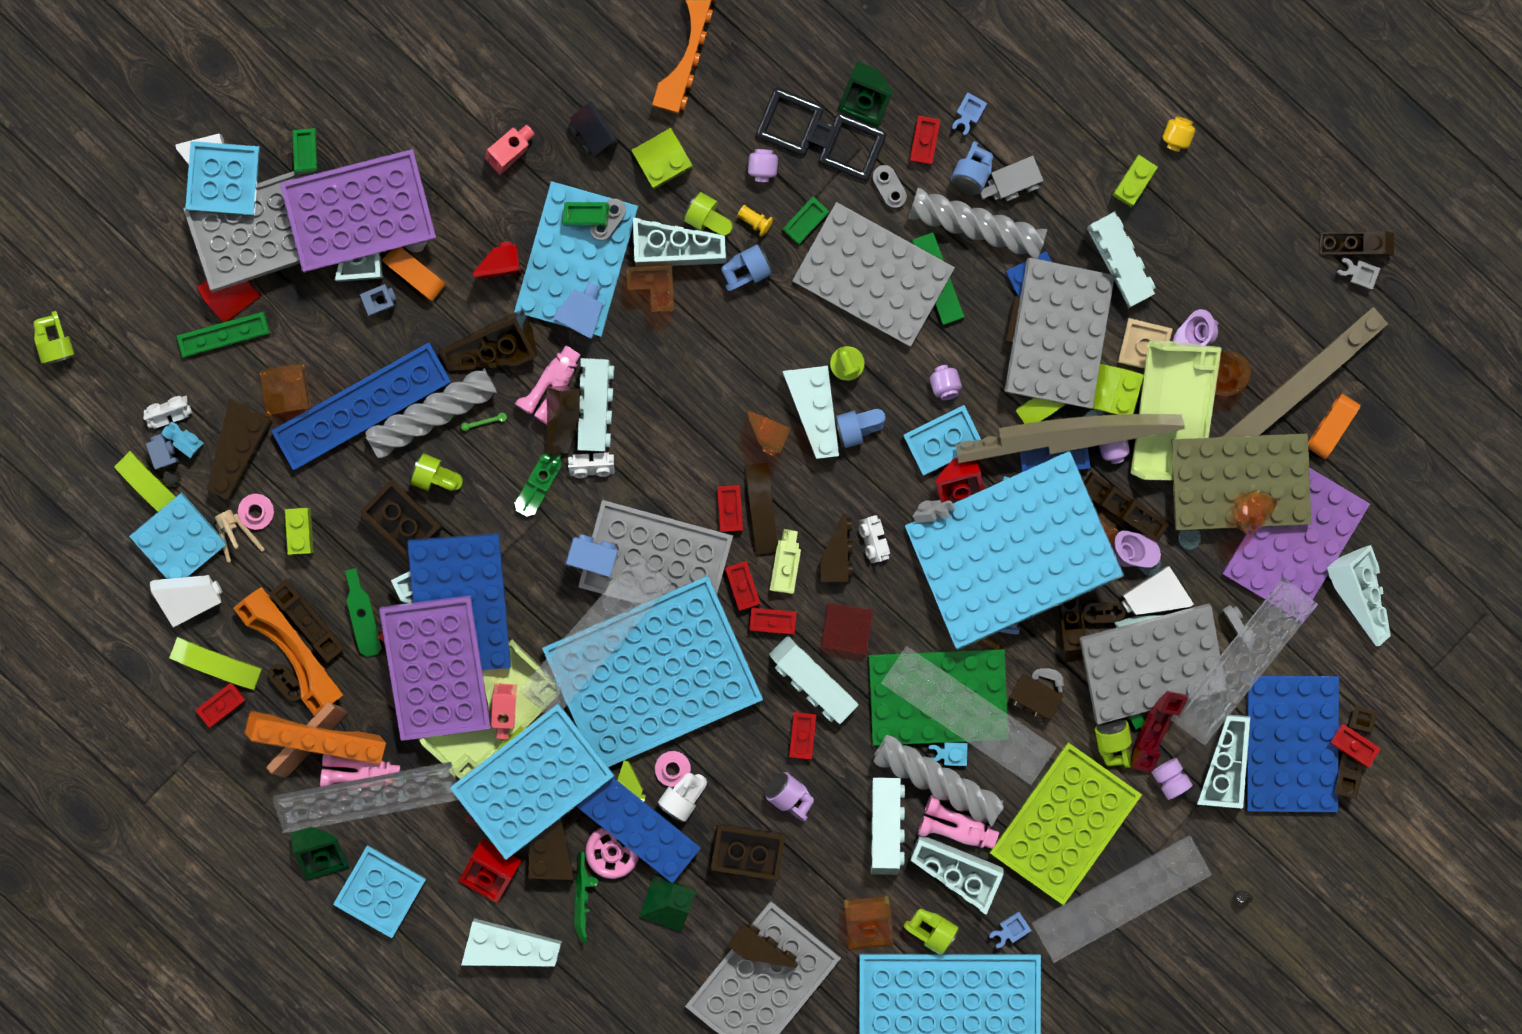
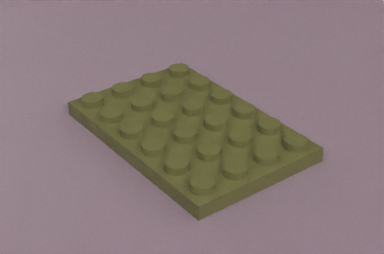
M1308 434L1171 439L1175 530L1312 524Z

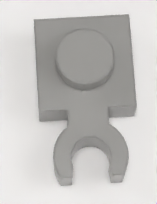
M1347 258L1341 259V262L1347 264L1348 269L1347 271L1337 270V274L1341 276L1351 275V283L1370 290L1373 289L1380 268L1360 260L1355 266L1351 260Z
M927 500L919 504L913 518L916 523L932 522L937 517L949 518L950 514L948 511L954 510L955 507L952 501L941 503L940 500Z

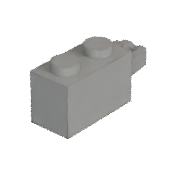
M1028 157L990 174L991 180L987 181L989 186L983 189L980 196L982 200L994 196L995 200L1006 198V201H1010L1019 197L1018 192L1026 189L1029 193L1040 188L1039 184L1043 182V178L1034 157Z

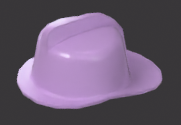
M1196 310L1177 330L1173 342L1209 346L1218 336L1219 323L1213 319L1208 311Z
M1121 531L1117 533L1112 546L1119 565L1123 567L1139 566L1151 568L1160 561L1161 552L1159 546L1154 540L1143 534Z

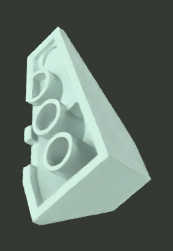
M1369 545L1337 558L1327 567V570L1338 594L1375 646H1380L1391 635L1387 611L1381 604L1383 588L1378 587L1376 574L1380 573L1379 565L1372 546Z

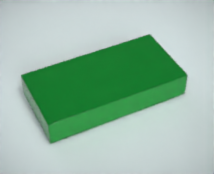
M315 128L292 130L295 175L318 173Z
M813 196L782 230L799 245L830 211Z
M564 202L562 224L564 226H608L610 204L607 202Z

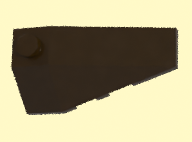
M523 310L503 317L438 351L448 371L470 370L478 367L495 368L503 365L518 366L537 357L533 329Z

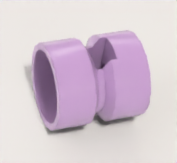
M1177 758L1165 762L1151 772L1157 783L1163 784L1161 790L1167 800L1182 794L1193 786L1187 774L1181 773L1183 768Z

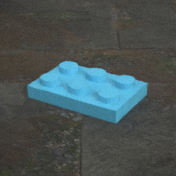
M965 405L903 435L922 475L950 463L952 459L958 458L956 444H961L967 440H981Z

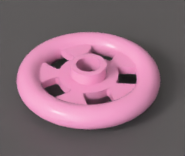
M603 827L592 833L585 848L586 860L590 868L599 876L608 879H617L629 874L639 859L638 855L628 847H622L617 842V839ZM609 834L612 840L602 844L600 838ZM609 848H615L617 850L616 855L611 856L608 853ZM601 849L602 859L595 858L594 850ZM624 852L630 855L626 864L620 861ZM606 862L615 863V870L605 869Z

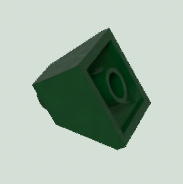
M857 61L837 110L879 127L893 90L878 69Z
M313 826L290 833L293 853L306 880L350 868L336 836Z
M654 874L639 917L682 932L696 889L675 881L671 883L668 879Z

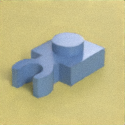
M967 93L956 112L962 117L953 123L952 129L955 130L958 124H963L965 130L962 135H967L970 129L969 122L977 123L987 103Z
M1018 911L1000 923L1003 928L1002 930L992 931L989 937L1000 936L1001 941L995 946L1001 948L1005 944L1006 939L1010 938L1013 943L1029 933L1031 929Z

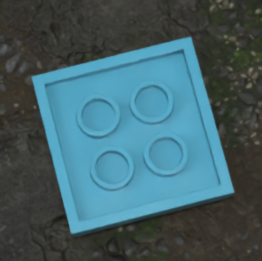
M191 141L185 209L255 215L260 147Z
M182 492L130 535L135 544L167 579L188 577L226 545V541Z
M367 845L333 905L393 938L426 878Z

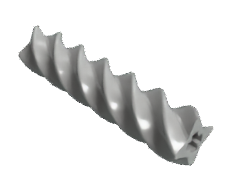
M921 188L917 189L908 219L912 220L921 218L925 224L933 227L942 225L951 233L964 232L972 240L985 239L994 247L1007 246L1015 254L1029 253L1034 259H1038L1047 233V229H1035L1026 222L1014 223L1013 220L1005 215L993 216L983 208L971 209L962 201L949 202L947 198L940 194L928 195Z
M485 368L483 371L471 372L464 378L463 382L449 384L443 393L429 395L423 404L409 406L403 415L390 416L383 426L376 425L370 427L365 432L366 438L377 458H383L389 455L395 447H403L409 444L415 436L426 435L434 426L448 423L454 415L468 412L474 404L488 401L494 393H497L496 388Z
M885 735L874 753L875 758L873 762L879 767H891L897 777L903 779L910 778L915 787L919 789H930L932 795L938 800H950L956 810L969 811L973 819L978 822H989L992 827L1004 808L1003 800H1000L993 792L980 789L975 782L961 778L955 771L949 768H942L932 758L922 757L916 749L902 746L900 741L892 736Z

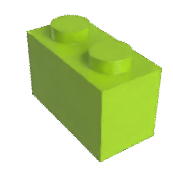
M1138 155L1112 196L1132 207L1158 167Z
M311 508L285 509L288 555L314 553Z

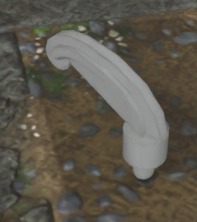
M1041 668L1032 674L1033 679H1038L1039 676L1054 680L1055 687H1058V692H1063L1064 680L1058 671Z

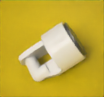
M687 773L674 788L669 786L658 801V806L678 821L685 822L696 807L695 801L706 787V778L700 774Z

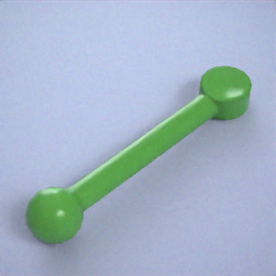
M500 413L493 418L469 424L464 422L461 424V430L468 431L469 428L495 421L504 422L507 416L505 413Z

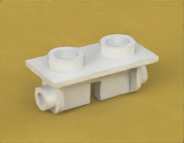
M187 395L172 397L168 402L161 405L155 403L148 406L144 410V420L147 421L148 427L156 429L169 424L170 422L167 417L171 415L173 422L188 418L189 414H192L190 405L187 406Z
M609 452L594 453V461H589V454H574L573 457H568L570 476L584 478L587 475L606 477L610 474H615L614 454L609 455Z
M877 515L858 520L859 533L864 539L866 546L865 554L870 559V563L889 559L888 554H890L886 538L878 540L877 537L884 534L881 520L878 519Z

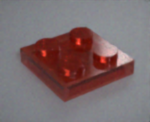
M828 603L822 648L866 655L873 610Z

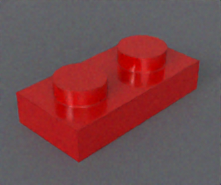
M918 116L910 161L932 165L940 119Z
M740 485L717 487L720 532L743 530Z
M747 561L726 567L725 569L739 611L761 604Z
M751 608L750 630L795 634L797 612Z
M230 683L197 708L196 712L210 728L246 699L234 683Z
M794 712L789 757L812 760L816 714Z
M1344 724L1340 725L1330 741L1331 745L1366 768L1371 766L1381 749Z

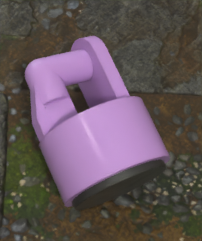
M787 772L780 773L769 782L766 788V799L779 810H787L803 822L807 820L806 813L814 803V799L806 787ZM798 800H801L802 803L797 809L794 805Z

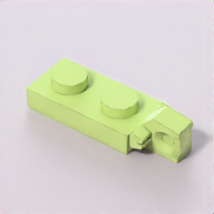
M784 529L782 539L778 542L770 590L794 593L801 553L799 543H796L797 531Z

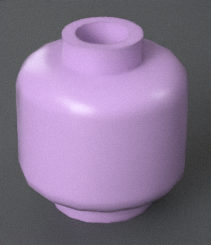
M755 149V153L749 155L748 174L754 176L755 181L769 182V178L777 175L778 157L773 154V150Z
M942 365L935 368V372L930 376V383L936 397L942 400H950L959 395L958 392L961 391L962 384L958 371L955 368H948V365Z
M1128 440L1099 445L1102 458L1106 461H1111L1112 464L1123 462L1125 460L1124 457L1130 453Z

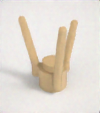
M228 510L215 517L217 522L215 526L219 535L226 541L224 533H227L235 549L238 548V544L232 530L237 528L235 524L237 523L261 552L265 550L250 530L242 524L238 514L233 515L232 511ZM226 542L223 551L226 561L230 563L231 559Z

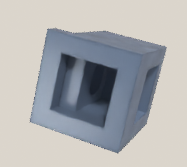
M385 284L360 294L370 317L394 307L393 301L397 300L393 288L388 289ZM378 296L384 297L385 300L383 304L377 303L376 300Z
M162 434L151 437V442L146 443L154 469H161L179 462L178 458H173L172 454L175 453L172 442L167 441Z

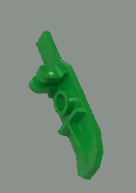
M546 453L540 457L515 502L516 512L525 517L533 516L536 513L561 468L562 454L548 455ZM541 471H546L548 477L544 480L539 477Z
M357 568L345 570L350 589L347 604L359 652L366 657L377 655L382 649V645L378 638L379 634L369 595L361 587ZM364 609L366 615L359 616L357 611Z
M578 851L574 925L580 942L585 943L587 942L585 931L586 914L589 912V909L584 908L588 901V893L585 887L596 886L598 880L587 875L584 867L585 852Z

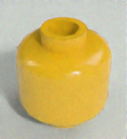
M1176 116L1175 119L1167 122L1162 136L1163 140L1168 143L1167 148L1180 152L1181 148L1187 149L1190 147L1196 131L1192 126V121Z

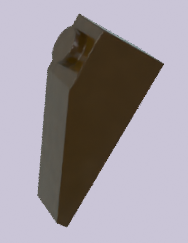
M567 385L547 387L548 455L569 453L580 413V389Z

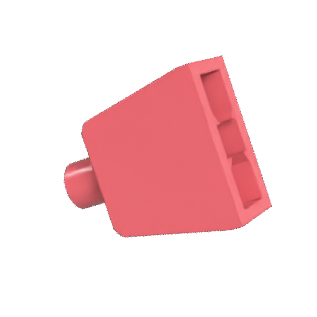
M527 125L520 131L512 128L487 149L485 159L501 175L527 151L528 141L535 136L534 132ZM513 143L517 147H512L509 144Z
M494 684L491 727L496 728V738L509 739L510 729L515 727L517 684Z

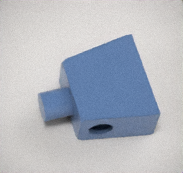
M589 282L584 293L574 289L556 312L553 319L592 339L604 305L595 300L601 287Z

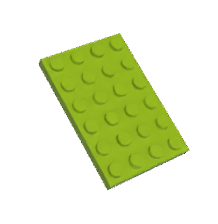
M1067 742L989 853L1064 905L1142 794Z

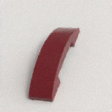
M1167 691L1152 707L1144 721L1135 745L1131 764L1133 769L1147 772L1153 771L1161 755L1158 750L1160 743L1174 715L1180 716L1189 698L1187 695Z

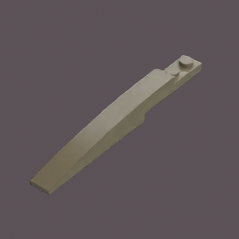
M1372 307L1221 437L1259 436L1351 358L1355 352L1386 327L1388 323Z
M1125 414L1057 419L999 428L1000 436L998 437L989 436L977 441L967 440L961 444H956L959 463L1048 446L1050 454L1183 430L1185 425L1182 414Z

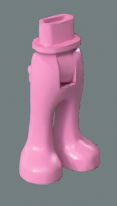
M565 346L561 354L557 353V357L546 367L531 393L526 397L519 398L515 405L532 415L549 385L553 387L569 384L575 370L573 367L578 366L576 362L581 355ZM547 397L534 414L535 418L546 425Z
M323 754L322 766L354 768L358 772L322 769L320 789H328L334 783L373 786L382 785L383 783L385 785H388V783L398 784L399 765H390V762L385 764L384 761H381V764Z
M933 795L930 796L924 813L956 824L957 827L945 825L923 815L917 835L925 837L930 833H936L964 844L979 845L981 848L984 846L991 849L994 848L999 832L990 829L991 826L989 825L986 826L984 823L974 820L973 817L943 807L940 804V800Z

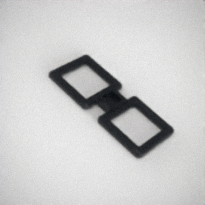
M780 88L773 90L756 132V136L759 139L802 156L807 153L810 143L823 147L819 157L821 164L863 181H867L870 178L887 136L884 130L842 113L836 115L831 126L820 121L824 111L822 105ZM780 98L813 111L800 145L766 132ZM842 124L876 137L863 170L829 157Z

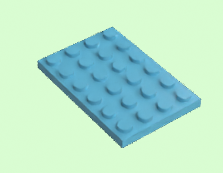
M551 181L514 312L523 310L526 316L565 326L554 320V315L574 289L584 293L588 283L592 282L601 287L595 300L604 305L594 335L602 337L633 228V218L636 217L638 206L623 202L626 207V214L608 239L597 240L592 236L590 226H564L562 224L564 202H607L612 198ZM617 206L610 208L612 214H617L619 211ZM597 226V231L600 233L604 232L605 226Z
M557 704L453 784L450 789L503 857L507 859L611 779L614 774L561 706Z

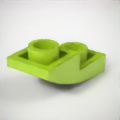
M1033 398L1018 407L1016 412L1025 424L1042 421L1065 404Z

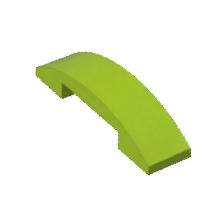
M129 451L115 466L116 470L151 506L160 511L176 496L146 468L147 466Z
M177 637L170 655V659L252 690L255 689L262 668L235 660L180 637Z

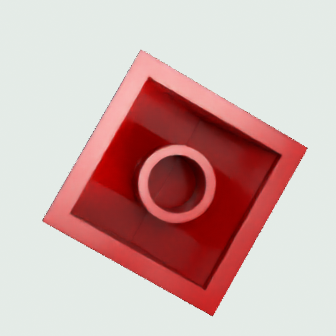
M207 280L197 287L207 305L223 323L230 320L260 297L249 281L213 293Z

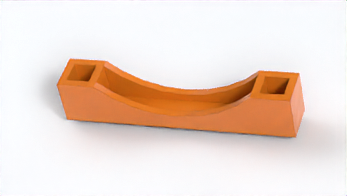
M685 0L691 18L689 45L677 68L658 83L652 104L654 108L678 115L680 109L685 110L688 97L684 95L686 88L691 89L694 75H691L693 66H698L701 55L697 53L699 44L704 45L707 32L703 31L705 23H710L713 10H710L711 2H716V0Z
M262 587L244 598L233 608L247 627L268 636L287 655L298 676L301 699L314 716L328 702L334 703L343 696L338 686L331 680L325 669L313 656L311 650L304 644Z
M250 711L245 734L252 741L381 764L386 742L380 735L359 731L348 732L316 728Z

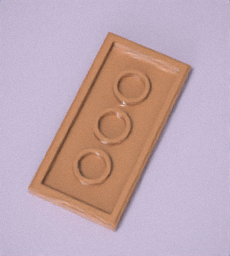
M328 702L307 726L332 730L348 713L342 707ZM285 747L267 766V769L274 775L287 778L311 751Z

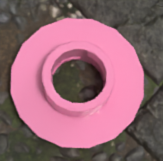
M248 495L239 504V519L243 525L250 529H262L269 525L273 519V505L264 495ZM259 505L262 508V515L259 518L251 517L249 514L251 506Z
M668 751L662 754L657 759L655 765V774L658 780L670 787H675L687 773L691 772L688 759L677 751ZM671 762H675L679 766V773L673 776L666 772V765Z

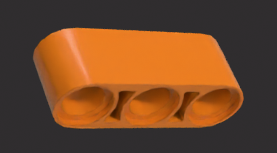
M402 247L389 250L382 259L386 265L432 302L446 285L444 281Z
M1340 393L1310 438L1308 449L1325 460L1342 437L1361 405L1345 394Z

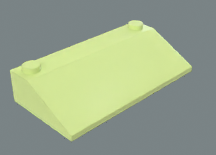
M1149 340L1139 414H1182L1185 429L1135 438L1131 474L1144 480H1173L1171 439L1209 438L1221 355L1220 347Z
M513 640L509 642L511 668L483 670L491 725L494 684H517L515 727L510 729V736L520 726L526 728L562 693L559 685ZM493 727L486 730L418 738L429 752L460 779L491 756L507 740L496 738V728Z

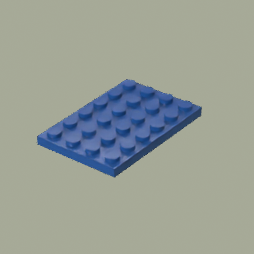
M499 533L408 540L413 603L471 595L482 670L511 668Z
M1247 675V716H1250L1247 751L1246 811L1338 812V794H1334L1338 774V749L1331 745L1330 741L1339 728V676Z

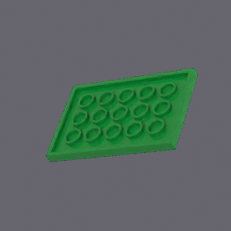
M1005 649L869 655L873 746L880 745L885 735L896 738L901 744L1008 740Z

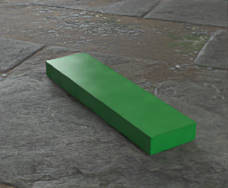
M933 232L912 240L913 245L944 261ZM949 278L935 303L943 325L964 318L957 295Z
M260 312L177 335V340L182 358L268 335L270 330L265 312Z

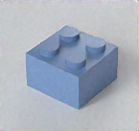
M580 534L579 538L574 537L566 564L611 577L619 550L615 549L616 544L602 541L601 544L594 543L593 537Z

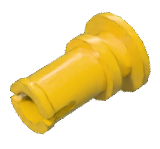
M743 205L737 214L738 218L753 226L755 231L759 230L760 237H763L768 232L773 223L772 217L767 220L765 215H759L746 205Z

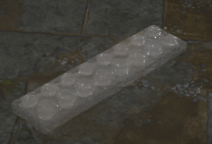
M637 554L519 691L544 713L557 704L564 709L672 585V582L641 555Z
M1283 577L1190 693L1180 716L1173 715L1170 719L1205 746L1226 720L1227 715L1231 714L1318 604Z
M905 646L881 682V684L1030 785H1032L1056 750L1054 745L908 646Z
M452 762L274 795L273 803L283 833H288L311 826H325L459 799L450 789L457 782Z
M1188 835L1031 923L1055 963L1208 878L1212 874L1191 836Z

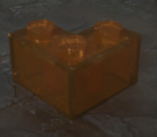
M672 265L626 267L628 292L650 291L652 313L675 312Z

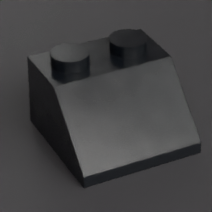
M592 101L570 117L572 124L569 126L576 137L581 135L585 141L582 146L588 155L593 153L595 158L618 144L616 137Z

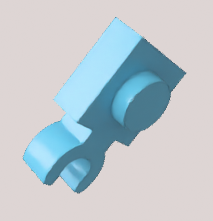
M170 422L169 426H166L161 433L167 439L173 440L172 445L190 458L204 444L195 434L187 430L182 432L174 422Z
M944 742V749H940L939 746L934 744L929 745V749L937 750V756L929 758L935 761L944 759V765L967 766V743Z

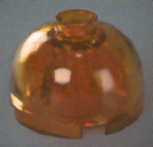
M1230 350L1221 351L1216 394L1221 396L1236 395L1246 389L1252 372L1248 360L1241 353Z
M1252 490L1246 494L1240 493L1234 500V504H1236L1233 509L1234 523L1244 534L1251 535L1266 522L1267 519L1265 517L1268 512L1273 513L1277 506V501L1260 490Z

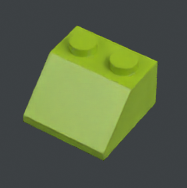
M671 128L631 150L653 190L693 168Z
M1100 364L1092 409L1113 415L1133 414L1144 375Z

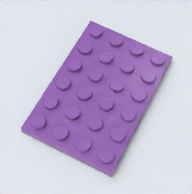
M413 149L280 183L303 272L436 238Z
M1309 468L1312 524L1249 527L1222 573L1298 620L1302 619L1329 574L1327 567L1337 560L1370 503Z
M471 595L380 607L401 741L491 729Z

